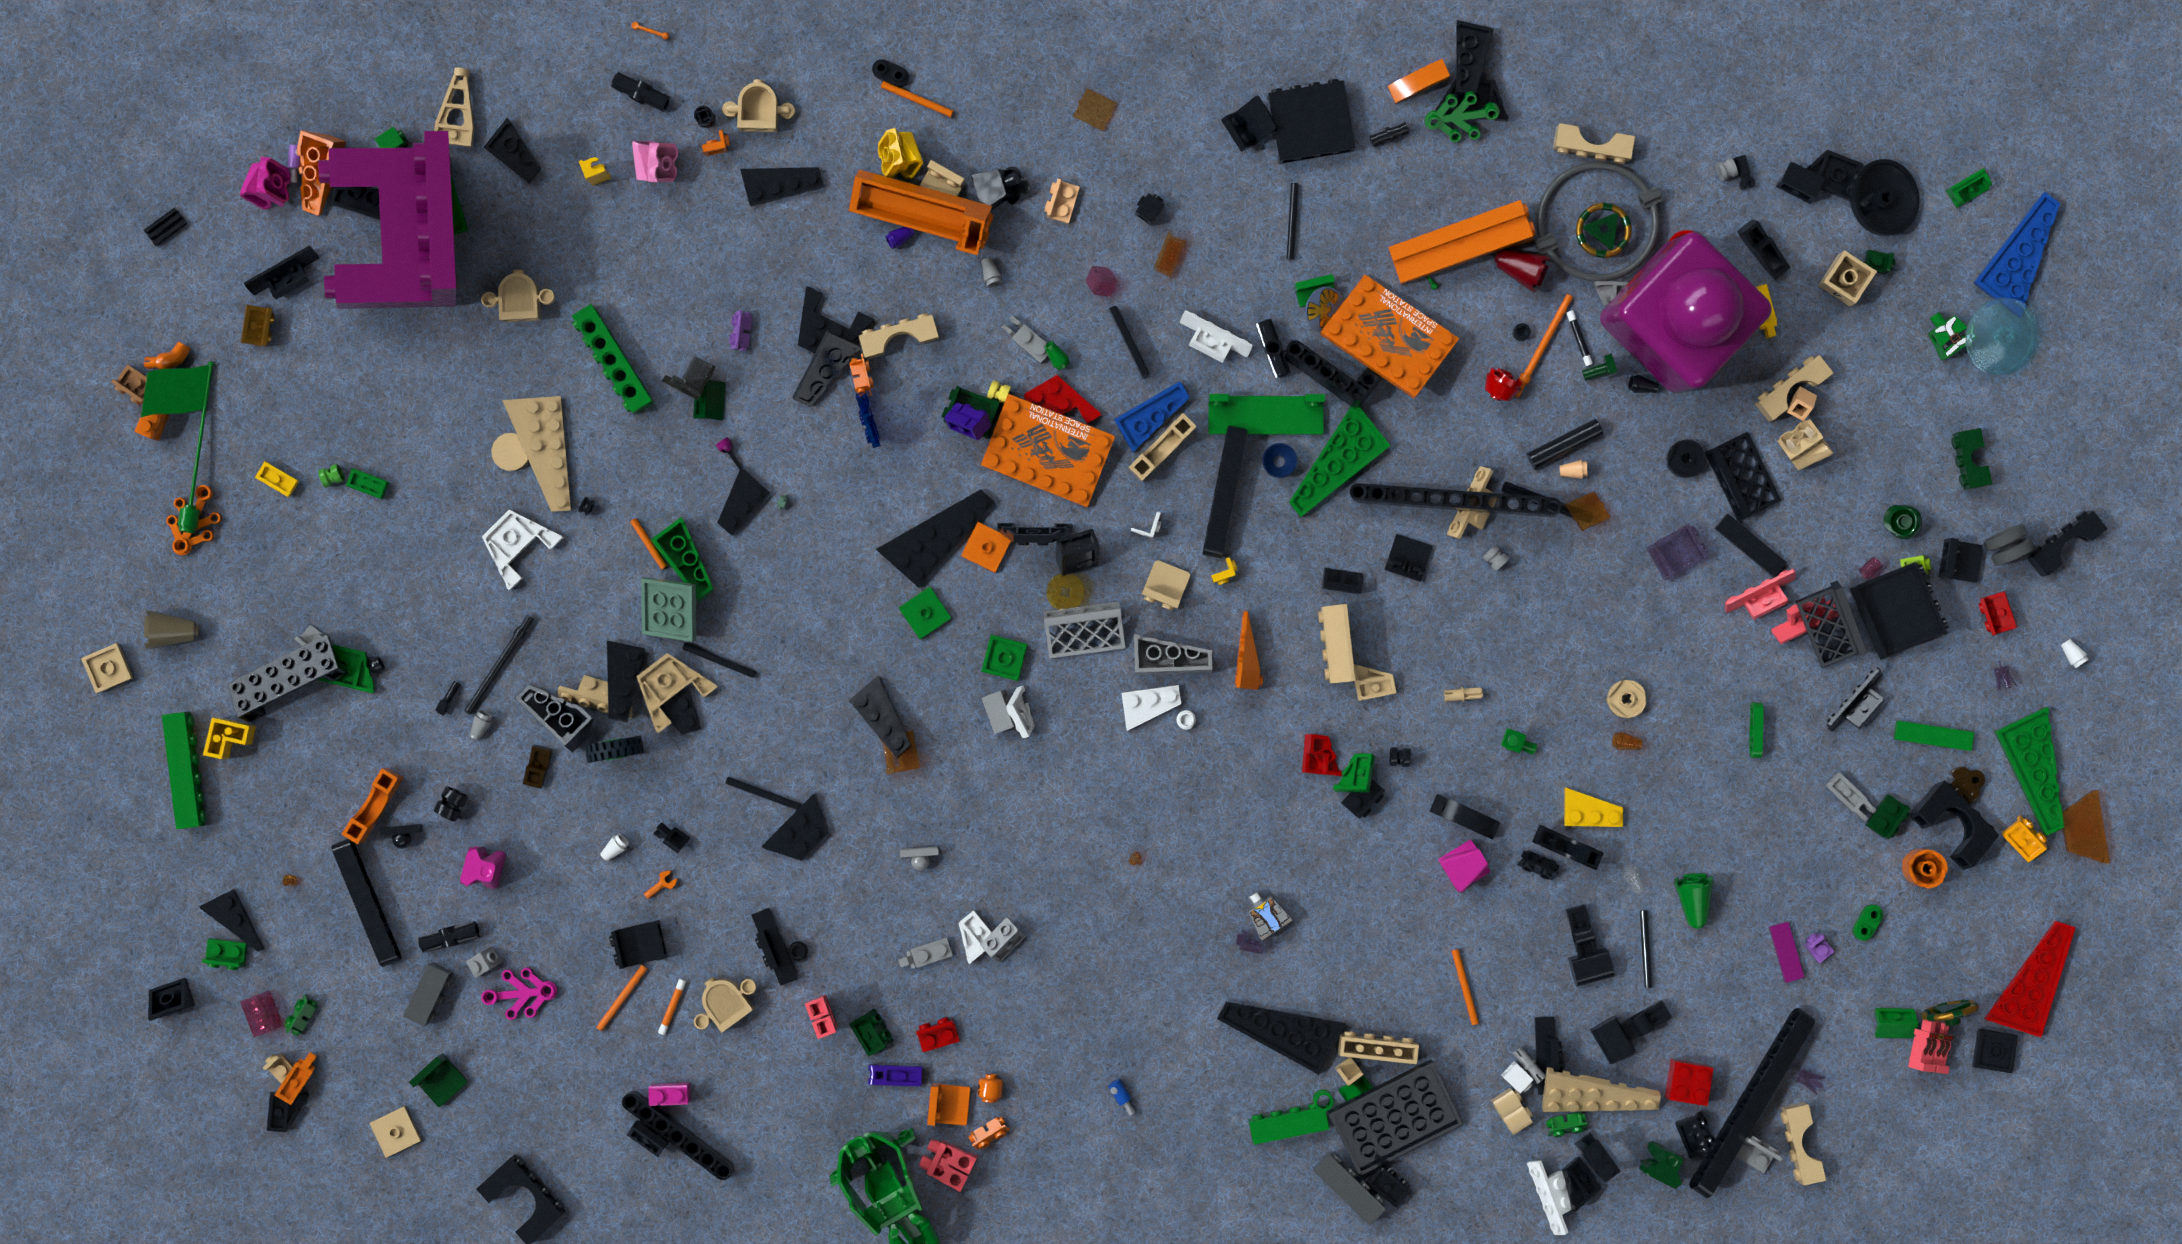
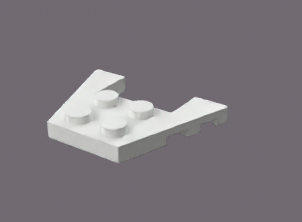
M508 510L482 536L508 590H512L523 579L509 564L536 537L550 550L563 539L561 535L511 510Z

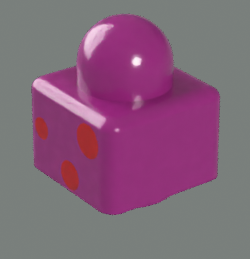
M1692 232L1665 243L1602 310L1600 322L1668 391L1679 393L1705 386L1769 318L1772 307L1769 300L1702 234Z

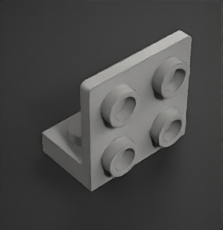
M1749 1134L1736 1155L1737 1158L1765 1173L1773 1157L1782 1161L1783 1158L1778 1155L1780 1151L1765 1142L1761 1145L1763 1141Z

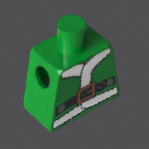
M1937 312L1929 318L1935 325V328L1928 335L1941 360L1949 358L1977 337L1955 315L1945 320L1941 313Z

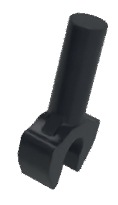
M456 681L452 683L444 699L439 701L435 710L442 716L446 714L452 698L461 685Z

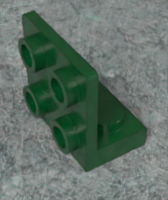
M443 1053L438 1055L409 1081L413 1088L419 1085L437 1107H441L468 1082Z

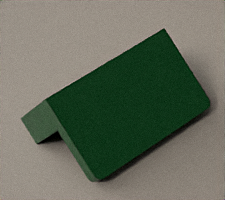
M712 380L695 381L693 419L723 420L725 382Z

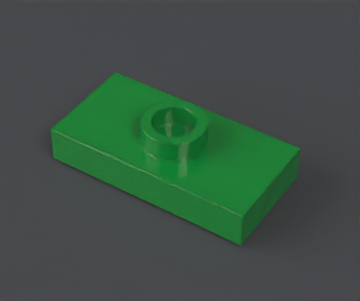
M352 468L345 486L383 500L389 481Z

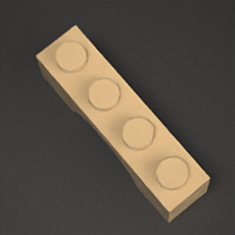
M1559 123L1556 127L1553 150H1557L1559 154L1567 155L1570 152L1576 153V156L1581 158L1593 156L1598 161L1611 159L1616 164H1625V162L1631 160L1635 136L1616 133L1609 142L1602 145H1594L1587 142L1581 136L1578 126Z
M925 313L918 315V319L910 321V318L899 321L898 325L886 324L881 326L880 330L873 331V329L863 331L862 335H859L865 359L868 360L885 355L888 342L897 335H911L921 344L938 340L939 335L933 315Z
M1811 355L1802 362L1804 364L1803 367L1800 369L1796 367L1787 374L1789 378L1785 381L1779 380L1773 385L1774 389L1771 392L1765 391L1757 397L1759 401L1755 405L1769 422L1788 409L1787 394L1794 384L1807 383L1815 387L1833 374V371L1820 355L1814 358Z
M1182 413L1128 469L1143 482L1197 426Z
M1801 1102L1783 1106V1112L1780 1113V1117L1787 1129L1784 1134L1787 1143H1790L1791 1146L1789 1156L1795 1164L1796 1169L1793 1170L1795 1180L1799 1181L1803 1186L1826 1181L1822 1161L1809 1157L1802 1146L1803 1134L1813 1124L1809 1104Z

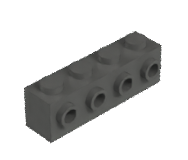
M1328 1152L1313 1167L1314 1172L1367 1224L1371 1225L1386 1210L1384 1199L1378 1194L1374 1195L1369 1191L1371 1187L1364 1180L1360 1182L1352 1168H1346L1342 1165L1343 1160L1336 1153L1332 1155Z

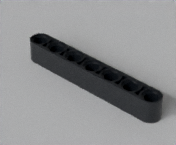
M1231 425L1227 427L1202 555L1222 558L1247 436L1246 428Z
M347 838L331 846L333 855L378 963L381 967H385L401 960L400 951L355 843Z
M630 1091L623 1097L622 1106L628 1112L716 1178L727 1180L733 1174L734 1165L730 1160L658 1106H649V1100L637 1091ZM629 1096H633L636 1099V1105L628 1103ZM644 1108L651 1110L652 1115L650 1117L644 1115ZM660 1119L665 1120L667 1128H661L658 1121ZM674 1131H680L683 1138L681 1140L676 1139ZM691 1142L696 1143L698 1151H692L689 1148V1144ZM706 1154L713 1156L714 1161L712 1163L706 1162L704 1158ZM720 1166L728 1167L729 1174H722Z

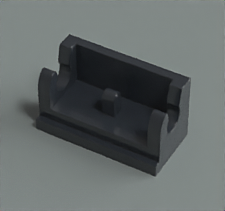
M1324 568L1321 589L1361 594L1363 573Z

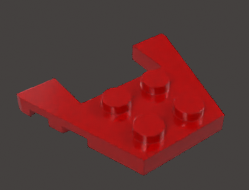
M1058 375L1024 394L1025 400L1062 415L1077 408L1086 424L1102 416L1097 409Z

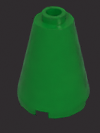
M1704 873L1685 874L1684 879L1679 880V876L1674 879V885L1687 923L1694 929L1703 928L1708 922L1714 880L1713 876L1710 875V878H1707Z

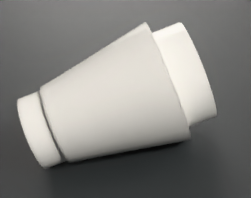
M2071 639L2061 645L2070 665H2073L2075 668L2089 660L2086 656L2087 653L2072 642Z
M621 834L614 835L600 855L604 860L609 861L627 850L629 842Z

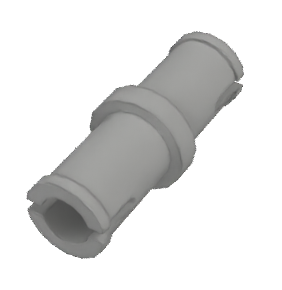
M1521 1046L1513 1055L1523 1065V1070L1528 1071L1536 1083L1539 1084L1546 1078V1075L1537 1066V1061L1535 1059L1532 1060Z

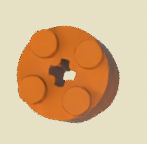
M1914 849L1902 861V871L1907 881L1912 885L1923 888H1934L1940 885L1948 871L1945 858L1940 853L1930 849Z

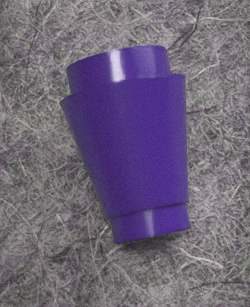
M901 227L888 232L885 238L892 249H898L915 235V232L912 228Z

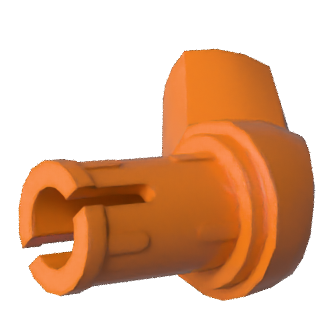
M178 341L169 352L160 353L157 357H145L144 361L150 362H144V366L147 369H172L184 362L191 348Z

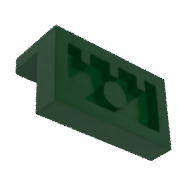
M1886 794L1876 808V812L1872 814L1865 826L1884 839L1893 838L1899 830L1897 827L1901 821L1904 822L1908 818L1910 807Z
M875 1009L849 1023L868 1057L886 1048L894 1041L890 1031L884 1025L880 1014Z

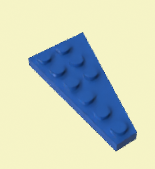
M2046 192L2041 194L1973 282V284L2018 318L2022 315L2024 303L2027 301L2031 283L2034 281L2043 255V248L2047 243L2050 228L2054 223L2060 203Z

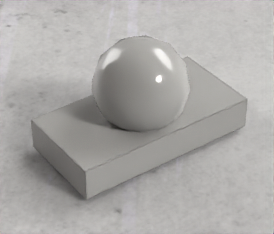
M938 846L900 850V857H912L911 865L917 871H923L928 868L930 864L928 856L940 854Z

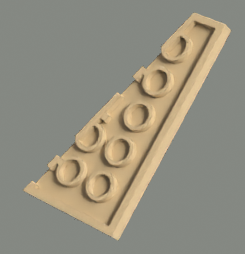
M561 396L502 400L551 512L571 511Z

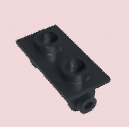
M1523 850L1521 854L1522 859L1517 863L1523 870L1537 873L1541 878L1553 880L1558 875L1559 865H1557V862L1543 857L1542 862H1538L1539 854L1530 850Z

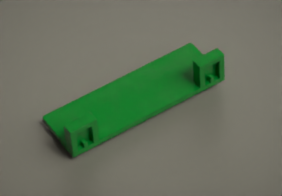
M1209 394L1208 433L1226 434L1228 425L1246 428L1247 435H1322L1325 394H1305V396H1229V394Z

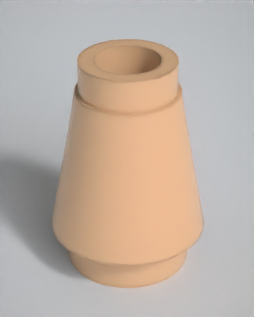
M1582 460L1559 465L1560 477L1580 479L1588 477L1587 461L1582 462Z

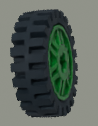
M635 736L586 745L585 753L587 762L592 763L644 753L642 737Z

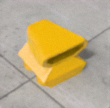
M896 128L886 130L878 142V156L882 160V174L886 177L894 178L898 173H901L903 178L912 179L923 165V159L913 133L899 132Z

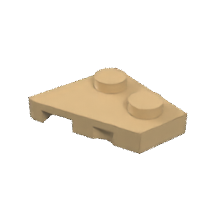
M1354 664V683L1358 701L1396 693L1393 674Z

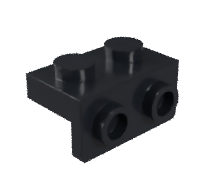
M1381 1165L1369 1177L1366 1183L1397 1208L1404 1198L1412 1193L1409 1188L1411 1185L1404 1178L1399 1180L1395 1176L1396 1172L1391 1167Z

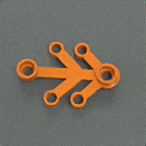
M200 485L195 490V495L198 498L195 506H197L196 510H200V514L205 502L213 496L212 489L206 485ZM204 490L208 491V495L206 497L203 496ZM179 497L174 500V506L178 511H180V508H184V505H187V501L184 498ZM179 500L183 501V505L181 507H179L177 504ZM213 512L208 517L199 520L197 529L212 523L219 524L222 521L221 514ZM170 515L166 518V523L170 526L175 538L172 548L178 555H187L190 553L192 546L204 541L210 542L214 539V533L211 530H204L201 535L190 538L192 533L183 532L182 534L179 531L177 516ZM214 515L218 516V520L216 522L213 521ZM174 517L175 523L172 525L170 519ZM207 532L211 535L209 539L205 538ZM184 542L186 546L182 550L180 544Z

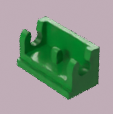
M1984 168L1945 190L1956 208L1990 189L1989 186L1992 185V182Z

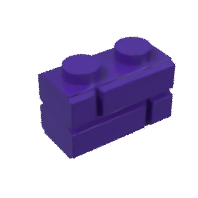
M956 403L952 410L945 415V421L949 429L975 440H980L984 432H987L991 427L989 415L982 409L979 411L975 410L969 404Z

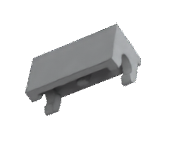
M1005 690L982 697L994 734L1015 727L1012 717L1007 712L1006 706L1009 703V699Z

